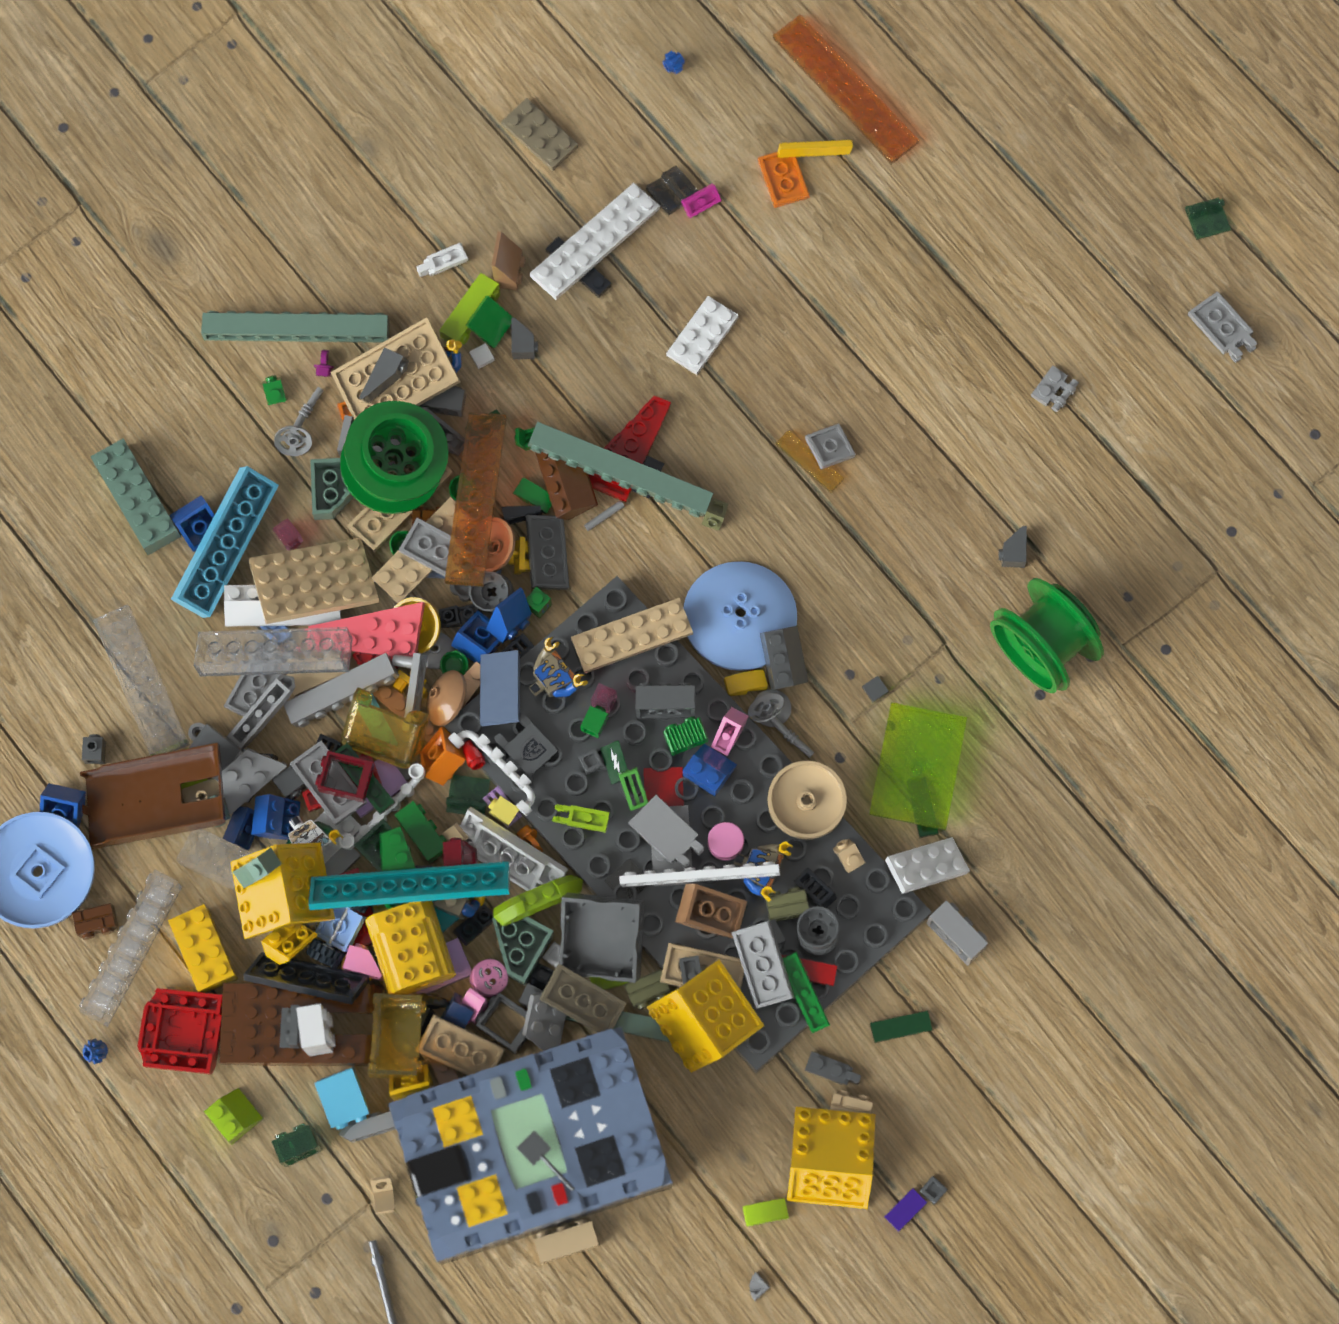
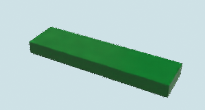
M795 952L782 958L793 993L811 1032L815 1033L830 1026L798 953Z

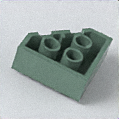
M340 458L310 459L312 514L314 520L334 519L354 498L343 481L340 470Z
M493 917L492 921L508 977L526 986L530 976L553 939L554 931L529 917H525L507 926H502Z

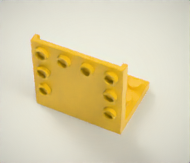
M321 843L276 844L231 862L233 873L237 868L271 848L282 863L271 873L245 888L241 886L233 874L244 939L253 938L290 924L335 920L333 908L309 909L311 877L327 876Z
M720 959L709 965L678 989L647 1006L650 1016L656 1020L662 1034L668 1038L673 1050L679 1054L684 1066L691 1073L721 1059L764 1026Z
M795 1106L787 1201L867 1209L873 1176L876 1114Z

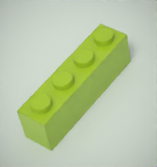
M480 273L440 328V337L445 341L451 339L459 340L465 345L471 333L466 323L485 296L491 297L494 301L499 298L501 293L499 283Z

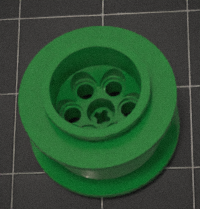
M404 401L377 403L360 413L348 430L340 456V470L343 481L352 496L369 509L385 514H400L412 511L427 502L439 485L448 462L447 439L438 421L423 408ZM396 439L400 444L393 445L391 440ZM380 446L382 448V451L377 452L373 449V447ZM406 451H413L415 456H408ZM404 469H411L413 473L406 474Z
M1033 578L1028 582L1027 587L1034 604L1020 616L1005 608L997 609L994 612V619L990 623L991 632L1007 658L1034 685L1048 693H1055L1058 690L1065 691L1070 686V679L1064 665L1077 653L1093 661H1098L1103 657L1104 649L1100 640L1101 632L1088 609L1069 590L1059 584H1050L1042 579Z

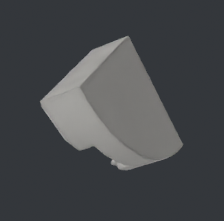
M755 1272L749 1286L750 1294L754 1301L770 1288L758 1273Z

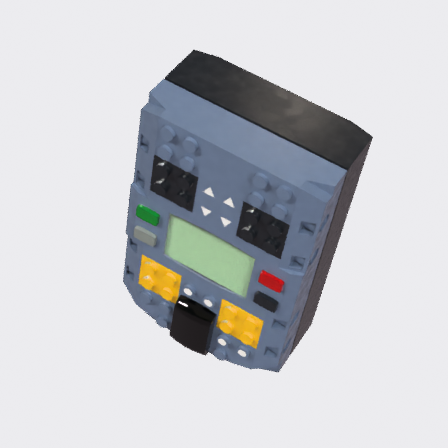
M622 1027L608 1029L536 1054H531L389 1103L395 1129L398 1132L409 1178L428 1230L429 1241L436 1262L441 1265L673 1188L661 1145ZM534 1130L551 1147L544 1156L574 1187V1191H571L542 1159L533 1166L516 1148Z

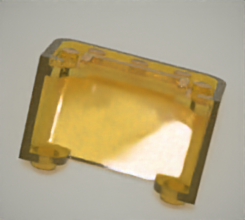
M358 687L352 698L341 736V743L343 745L348 743L353 750L404 769L409 768L414 764L424 746L429 714L414 710L409 712L406 718L371 705L372 694Z
M373 993L374 1018L371 1062L368 1063L369 1077H417L418 1073L422 1072V1061H419L422 1013H426V1001L422 1000V995Z

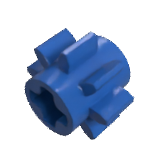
M673 51L665 54L666 58L663 61V65L668 73L678 74L683 71L682 67L685 61L679 52L673 53Z
M96 1038L88 1040V1044H85L83 1048V1056L89 1063L98 1064L103 1062L102 1059L106 1058L108 1053L107 1045L102 1040L97 1041Z

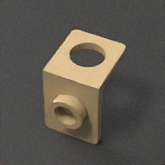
M390 1176L370 1179L374 1194L375 1214L394 1212V1189ZM379 1182L387 1183V1185L382 1187H379L376 1184Z

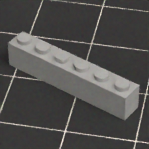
M384 653L287 701L284 704V708L292 725L299 728L305 727L310 723L309 721L315 718L321 719L327 715L326 713L332 710H339L348 702L358 701L366 693L376 692L378 687L394 683L395 679L399 678L396 667L392 664V658L387 653Z

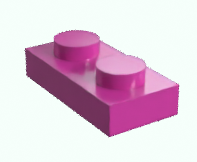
M713 183L681 200L689 218L722 201Z

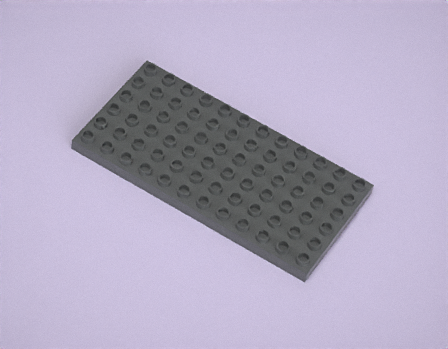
M616 576L520 658V714L524 713L558 750L534 774L529 777L494 740L495 736L500 733L509 743L525 727L520 722L481 726L480 694L464 706L450 723L444 725V728L450 734H458L465 730L473 731L479 736L484 734L490 740L488 745L493 750L497 747L504 754L502 759L506 763L511 761L518 768L515 772L520 777L524 774L530 779L531 783L529 786L535 793V801L530 807L532 812L528 816H525L520 810L519 812L579 878L583 879V883L594 895L645 900L642 948L662 970L669 943L740 958L734 939L675 922L685 885L655 887L654 885L622 887L620 885V876H624L626 872H636V875H641L645 871H653L651 845L628 823L643 807L630 811L621 782L611 785L600 748L619 740L628 770L637 767L644 787L643 768H652L658 772L666 771L670 767H682L684 769L692 756L704 745H699L672 756L663 731L671 724L676 723L679 725L684 723V720L687 718H637L636 686H640L641 683H650L652 686H659L661 683H670L671 686H679L680 683L695 685V719L700 717L708 736V742L705 744L710 747L724 716L731 707L744 714L746 713L678 640L584 674L571 637L648 609L622 580ZM553 637L551 640L552 646L555 642H559V646L552 649V652L555 650L574 675L584 674L580 679L581 682L584 680L588 681L587 685L580 686L569 697H549L545 691L534 696L529 689L532 684L537 682L533 675V667L538 655L545 646L547 638ZM590 706H600L608 713L609 718L599 739L581 731L580 726ZM748 717L728 756L722 754L736 763L737 766L716 797L684 776L675 784L677 796L684 800V805H688L689 826L699 835L696 841L704 847V851L700 855H697L691 849L692 868L704 870L703 867L715 866V869H722L724 865H735V859L729 861L719 860L711 854L708 848L710 830L722 822L733 823L741 829L744 835V847L740 854L749 857L751 850L756 849L758 846L781 844L782 842H788L793 845V847L786 849V851L791 853L790 856L782 853L784 856L780 866V876H776L772 889L780 891L781 894L788 893L789 889L798 887L794 880L809 868L837 896L836 900L826 908L836 916L839 923V940L836 947L829 953L813 955L801 947L797 934L799 917L776 922L786 940L783 945L784 948L780 950L781 955L788 956L797 952L801 959L837 966L834 986L811 982L825 1012L926 921L932 912L913 891L902 894L886 862L844 818H842L834 830L816 839L792 837L783 832L774 823L768 809L769 787L779 771L792 764V762ZM463 739V742L471 740L476 748L485 756L486 764L480 769L496 787L498 786L512 804L516 806L521 800L524 802L527 800V794L472 739ZM596 748L604 767L586 775L578 756ZM632 774L640 803L644 802L635 774ZM627 780L625 783L632 804L636 805L629 781ZM682 781H683V796H682V795L679 793V791H678V785H679L680 782H682ZM555 805H573L610 812L606 833L553 822L554 816L569 817V812H559L555 810ZM844 839H850L856 844L865 864L850 873L846 872L838 855L833 851L837 843ZM811 877L807 878V879L803 882V884L805 885V884H806L808 881H810L812 878H811ZM744 878L693 882V884H698L747 901L740 929L769 921L765 898L751 893L744 883ZM815 882V883L809 888V890H811L817 883ZM821 888L814 895L817 896L823 889ZM806 895V897H807V902H808V907H809V908L818 907V906ZM818 930L817 933H815L817 937H819V935L821 934V930ZM744 973L740 990L764 1026L734 1048V1050L757 1074L808 1027V1024L795 995L794 998L756 1009Z

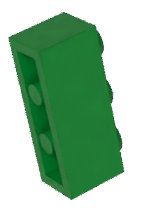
M412 801L394 815L427 862L431 864L443 855V842H447L443 835L439 836L435 831L437 826L432 819H426L424 816L426 811L421 804L416 805Z

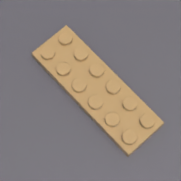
M446 466L436 491L454 474L448 466ZM404 469L406 474L413 473L411 469ZM365 507L347 527L373 552H376L412 516V511L400 514H385Z
M451 497L426 521V523L460 541L478 524ZM397 551L371 579L396 603H399L406 599L433 570Z
M677 598L571 637V640L585 674L693 635V631L681 600Z

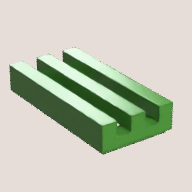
M637 767L632 770H626L623 773H618L630 811L644 807L648 803V799ZM632 774H635L644 802L640 803ZM626 776H627V778H628V781H629V784H630V787H631V790H632V793H633V796H634L636 805H633V804H632V801H631V798H630V795H629V792H628V789H627V786H626V783H625V780H624V777H626Z

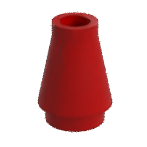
M471 740L464 742L465 744L461 747L464 751L468 767L472 770L482 768L486 764L485 756L476 748Z

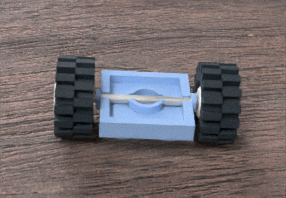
M369 906L333 908L335 920L320 922L315 931L317 937L326 942L316 938L313 939L306 954L321 963L338 968L345 955L343 951L348 952L349 945H353L366 917L354 910L366 913Z

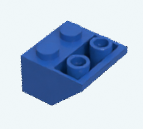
M271 794L256 796L251 835L268 839L289 840L288 834L294 830L289 821L299 816L301 802Z

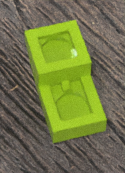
M785 1198L742 1207L746 1227L789 1218Z

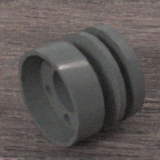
M490 571L479 573L473 578L469 586V596L472 603L477 608L487 612H494L498 604L514 593L513 584L506 576ZM491 589L496 590V596H491Z
M812 907L800 915L797 922V934L801 947L813 955H824L836 947L839 940V923L836 916L829 909ZM818 930H821V934L819 935V937H817L815 933H817Z

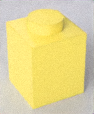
M502 796L498 800L494 798L488 807L491 809L489 814L506 826H509L519 811L517 806Z

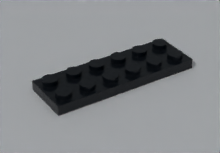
M261 952L244 973V981L339 1001L345 1004H353L369 983V975L291 959L279 965L266 957L264 952Z

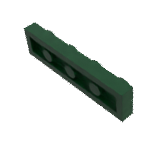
M348 743L335 751V753L359 758ZM338 762L358 787L363 768ZM372 774L366 798L381 815L393 806L395 801Z

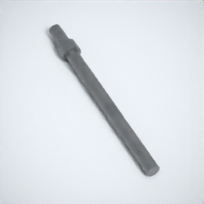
M377 1240L369 1242L372 1254L371 1262L372 1266H375L388 1323L397 1324L383 1268V1256L380 1255Z

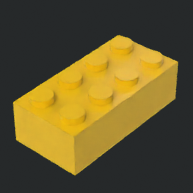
M205 904L168 920L198 992L207 993L223 986V983H229L238 979L210 911Z

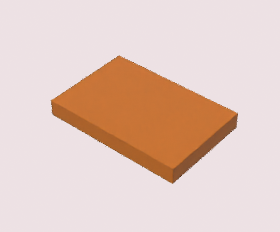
M777 152L758 157L774 208L810 197L796 157L778 158Z

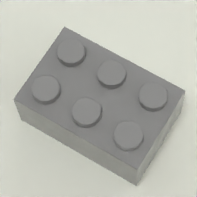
M945 901L929 916L926 924L968 966L985 950L988 945L987 937L981 931L977 932L972 927L973 923L966 916L963 918L958 913L959 909L954 903L951 902L949 904Z

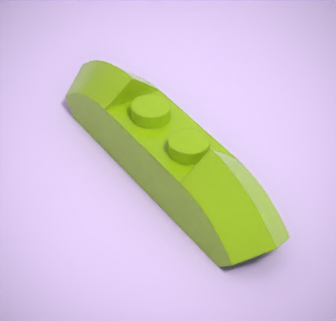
M574 875L554 879L501 903L493 909V916L502 926H507L562 902V897L566 893H581L583 879Z

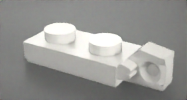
M458 243L427 256L424 264L417 266V272L420 277L428 274L430 276L436 275L467 262L468 257L462 244Z

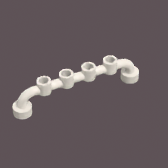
M470 730L461 731L458 734L452 733L448 739L455 747L459 749L464 745L463 739L465 738L472 739L527 794V800L525 802L521 800L516 806L525 816H528L532 812L530 807L535 801V793L529 786L531 783L530 779L524 774L520 777L515 772L518 769L511 761L506 763L502 759L504 754L497 747L493 750L488 745L490 740L484 734L479 736Z
M418 763L411 765L409 775L412 777V780L409 783L403 784L400 788L401 791L395 797H392L395 804L381 815L376 811L373 814V819L367 825H362L355 837L350 833L343 834V839L341 837L339 839L341 847L345 850H351L364 838L370 839L373 836V829L377 825H384L387 822L386 816L391 811H398L401 807L400 802L405 797H412L414 795V788L426 774L424 767Z

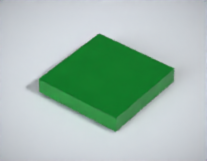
M485 296L466 323V326L491 348H495L512 324V318L514 317L491 297Z

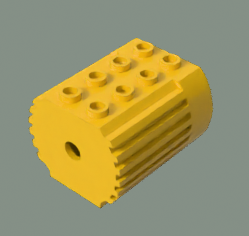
M432 901L409 902L373 914L365 920L390 997L409 995L455 977L456 972Z

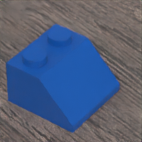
M199 496L169 516L191 550L195 552L215 515L204 498Z
M522 588L516 590L496 606L486 627V630L502 644L508 639L512 640L520 629L523 631L530 623L528 620L532 613Z
M477 611L457 631L451 646L462 652L474 663L477 661L480 664V655L495 653L501 642L486 630L490 619Z
M704 744L683 769V776L716 797L737 764L707 744Z
M48 783L40 795V812L59 815L79 828L83 816L82 805H85L86 791Z

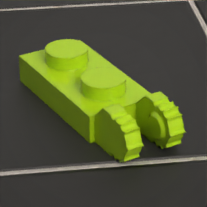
M555 805V810L569 812V817L554 816L553 822L606 833L610 812L573 805Z

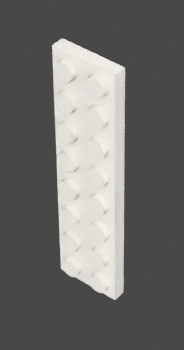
M633 183L531 271L530 277L557 300L660 210V205Z

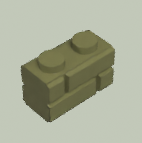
M799 887L791 888L788 890V893L783 894L780 891H775V894H769V897L772 899L771 901L765 899L770 921L775 919L777 922L798 918L805 910L809 909L805 889L800 890Z
M661 969L641 977L636 983L630 982L624 985L634 1009L637 1007L639 1010L644 1009L650 1005L649 1002L658 1000L670 993L668 985L660 983Z

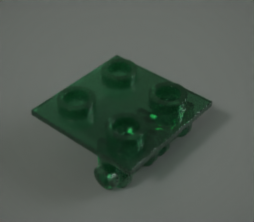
M1215 198L1184 207L1196 240L1231 231L1223 206H1225L1224 199Z
M453 775L449 796L446 799V812L465 815L467 810L472 807L485 815L486 802L483 798L489 792L490 779Z

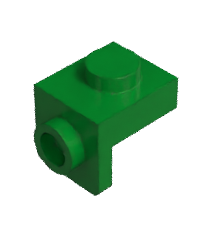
M276 375L266 377L262 384L268 406L285 402L286 396L281 377L277 378Z
M520 427L515 428L514 440L516 445L525 451L530 450L531 447L528 444L535 428L523 430Z

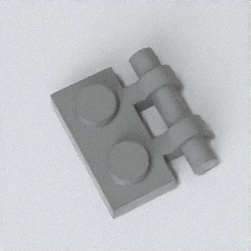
M1052 365L1032 392L1031 397L1045 406L1050 401L1053 402L1052 410L1058 412L1060 408L1065 406L1068 397L1074 394L1079 382L1072 379L1070 383H1066L1068 375ZM1059 389L1063 390L1061 396L1055 395Z

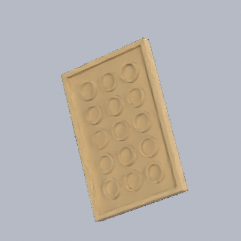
M427 317L331 372L354 420L365 409L385 401H404L420 406L461 382ZM384 347L408 359L407 371L373 401L367 404L359 398Z
M360 538L249 558L265 624L379 603L376 587L371 579L372 574Z

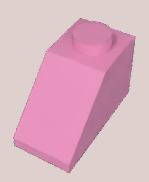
M731 707L720 724L711 748L728 756L749 716Z
M361 944L349 945L343 969L369 975V978L383 981V975L367 947Z
M469 988L461 1002L474 1010L468 1024L470 1022L476 1024L479 1014L488 1007L487 1000L471 988Z

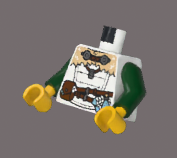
M296 816L289 821L294 830L288 834L289 840L286 844L321 843L322 852L324 853L337 844L336 838L341 837L343 839V836L338 830H334L320 821L313 822L311 819L303 823L301 818Z

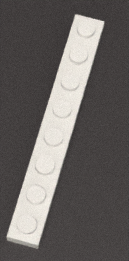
M764 862L763 866L747 863L743 864V867L736 868L735 865H724L722 869H715V866L703 867L704 870L684 868L682 872H676L675 869H666L664 873L645 871L641 875H636V872H626L624 876H620V885L622 887L780 876L779 864L775 865V862Z

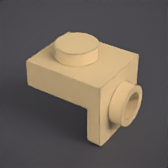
M850 839L841 840L833 848L846 872L850 873L865 864L856 844Z

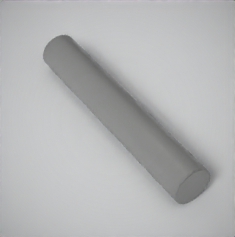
M618 501L586 523L584 527L587 531L591 530L622 509L624 504Z

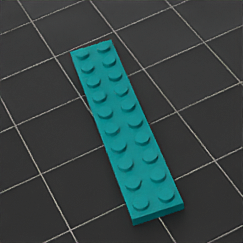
M509 861L311 877L309 909L321 910L508 895Z

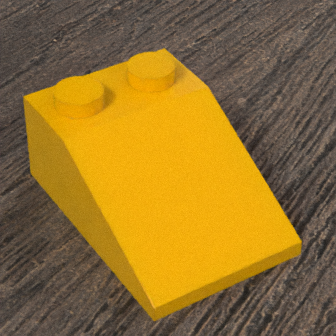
M428 1064L389 1074V1093L394 1101L434 1087Z

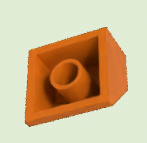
M441 727L421 750L420 758L422 766L426 771L424 777L444 786L453 777L455 771L464 764L466 758L462 747L459 749L455 747L448 739L451 734L444 727Z

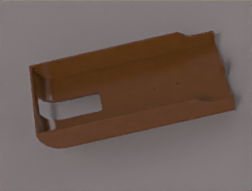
M219 743L106 764L97 769L80 772V776L86 779L87 806L82 805V814L88 816L89 839L92 850L215 827L224 824L226 821ZM218 776L220 796L182 803V783Z
M223 983L219 1063L222 1065L381 1066L384 987L367 984L353 1004H345L339 1001L327 1000L262 984ZM321 1004L329 1013L379 1015L378 1036L332 1034L335 1036L336 1041L333 1053L309 1056L301 1048V1042L300 1048H281L280 1023L282 1008H291V1005L304 1007Z

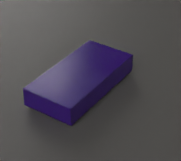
M912 1188L884 1218L899 1232L927 1202Z

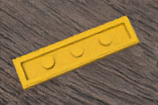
M852 140L780 143L777 153L778 158L850 155L853 144Z

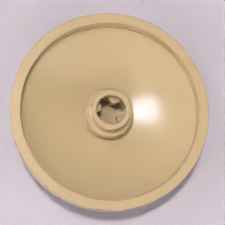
M799 761L792 763L779 771L769 787V813L774 823L783 832L792 837L816 839L825 836L838 826L845 813L847 797L843 782L831 768L819 762Z

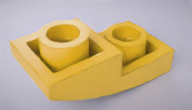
M764 670L738 673L723 679L729 696L746 695L748 691L766 690L768 688Z

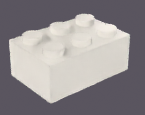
M321 1004L298 1007L297 1016L301 1048L309 1056L333 1053L336 1041L335 1036L330 1031V1027H333L332 1015Z

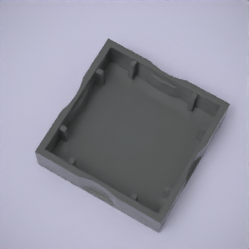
M566 893L562 897L561 904L562 940L559 947V964L583 978L600 977L607 980L636 983L641 978L645 900Z

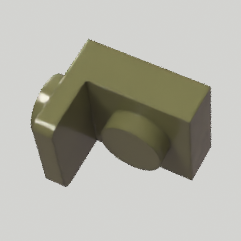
M711 498L702 525L719 531L729 503Z

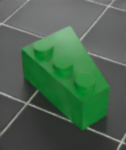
M400 826L380 833L381 871L416 869Z

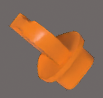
M526 825L517 832L516 835L520 839L543 852L540 844L536 841V829H531L529 825Z

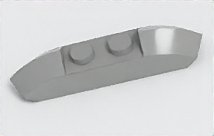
M283 674L277 677L227 737L240 748H246L289 699L295 689L294 677Z
M389 1109V1112L383 1114L381 1112L372 1113L370 1118L357 1123L355 1120L349 1121L348 1126L342 1128L338 1135L353 1143L395 1130L391 1111Z

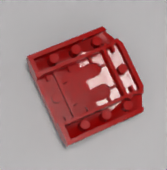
M157 988L154 991L156 993L150 1002L146 1003L143 1010L137 1045L142 1056L143 1067L212 1075L216 1067L221 1039L223 995Z

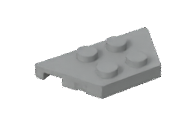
M247 748L223 768V792L230 815L286 768L287 764Z
M537 992L530 995L522 1034L533 1041L537 1047L545 1051L560 1046L566 1015L539 1000L543 992Z

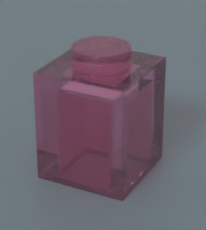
M288 518L272 528L274 534L287 551L297 549L301 542H303L300 533Z
M598 683L591 698V706H600L609 714L617 698V691Z

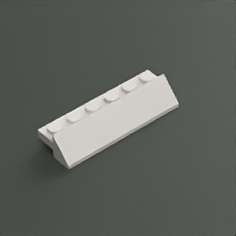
M224 585L225 627L316 625L340 620L339 610L265 624L255 585Z
M470 807L467 810L460 827L469 837L465 842L477 849V859L481 862L509 861V880L526 891L566 875L568 869L474 808Z

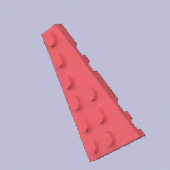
M421 602L308 626L306 645L375 655L387 653L390 657H393L395 654L413 657V653L418 651L425 603Z

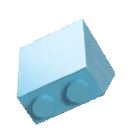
M355 1067L330 1075L314 1083L331 1129L336 1127L339 1130L347 1127V1122L355 1120L357 1123L367 1119L366 1115L370 1111Z

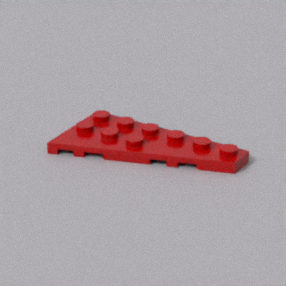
M653 396L604 449L644 464L671 407V402ZM595 473L594 475L588 474L594 490L627 502L632 488L625 489L620 487L618 482L613 480L612 482L601 479L600 475Z

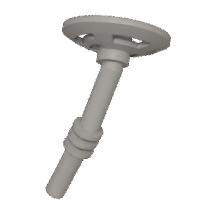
M317 387L308 402L303 404L304 407H301V410H299V416L294 425L283 427L275 434L274 444L281 453L288 456H300L311 448L312 437L301 426L305 418L309 417L308 415L313 411V406L324 392L320 387ZM299 430L302 431L306 436H302ZM284 441L290 448H285L280 442ZM304 442L306 443L305 446H303L302 448L296 449L302 446Z
M770 693L757 698L748 709L750 719L754 722L770 721L784 735L783 738H787V742L790 741L791 745L794 744L810 758L815 752L798 738V735L795 736V732L792 733L791 729L788 730L776 717L784 708L785 702L783 697L776 693ZM764 703L759 709V711H755L759 705Z

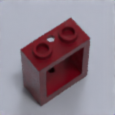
M327 751V755H323L321 760L322 772L317 775L315 782L318 791L364 803L373 774L374 763ZM333 761L363 768L356 794L326 787Z
M451 838L450 841L443 842L444 866L478 864L477 849L461 838Z

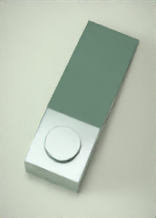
M269 848L234 870L233 874L241 886L245 888L271 873L282 863L273 850Z

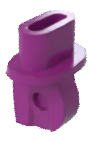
M323 349L321 351L320 365H314L316 376H331V369H334V366L328 365L329 350Z

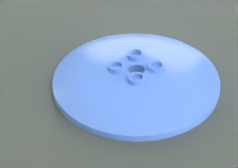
M728 562L715 566L703 573L689 589L683 607L693 631V635L687 636L693 648L710 663L729 670L746 671L765 666L760 633L797 625L796 603L788 586L771 570L750 562ZM743 609L746 615L739 617L735 614V611Z
M47 812L26 813L3 823L0 826V918L18 927L35 929L55 925L71 916L85 901L94 880V855L85 835L69 820ZM36 867L43 868V873L39 877H35L33 874Z

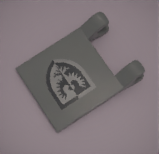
M521 713L520 723L525 729L509 743L500 733L495 736L494 740L530 777L555 755L558 750L524 713Z

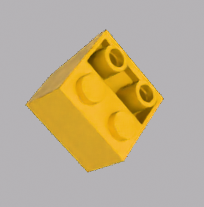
M296 923L273 930L261 942L266 957L281 965L290 961L317 937V933L301 923Z

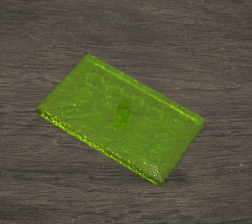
M891 702L869 815L946 830L967 717Z

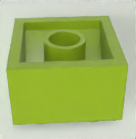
M239 1088L219 1098L204 1111L225 1139L232 1145L263 1120V1117Z

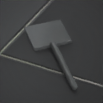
M534 1130L516 1148L533 1166L542 1159L571 1191H574V1187L544 1156L551 1147Z

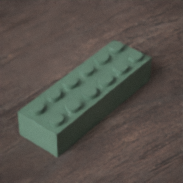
M124 439L90 456L147 555L181 537Z

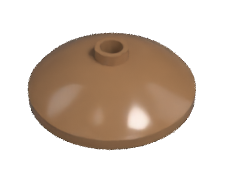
M497 517L487 518L479 522L473 528L467 540L466 551L476 555L473 565H470L481 573L485 571L497 572L509 562L514 552V531L508 522Z
M455 670L447 671L439 676L430 688L426 702V712L431 723L437 726L447 725L459 713L464 703L467 689L466 680L462 673Z

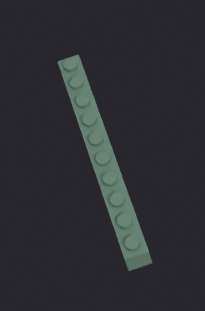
M209 311L208 313H202L201 334L203 339L208 341L383 343L389 339L390 321L388 315L383 313H375L374 315L356 313V315L344 312L329 314L327 312H320L319 314H311L309 312H301L300 314L282 312V314H274L269 311L264 313L252 311L237 313L235 311L219 313L217 311Z
M537 422L528 444L531 450L541 454V452H544L553 460L559 461L561 459L566 461V464L570 467H581L584 469V472L590 475L595 473L600 475L601 479L612 482L613 480L618 482L622 488L637 490L636 493L642 496L650 495L659 503L667 502L672 504V508L680 511L682 509L687 510L690 515L697 518L703 517L706 514L713 495L710 491L540 422Z

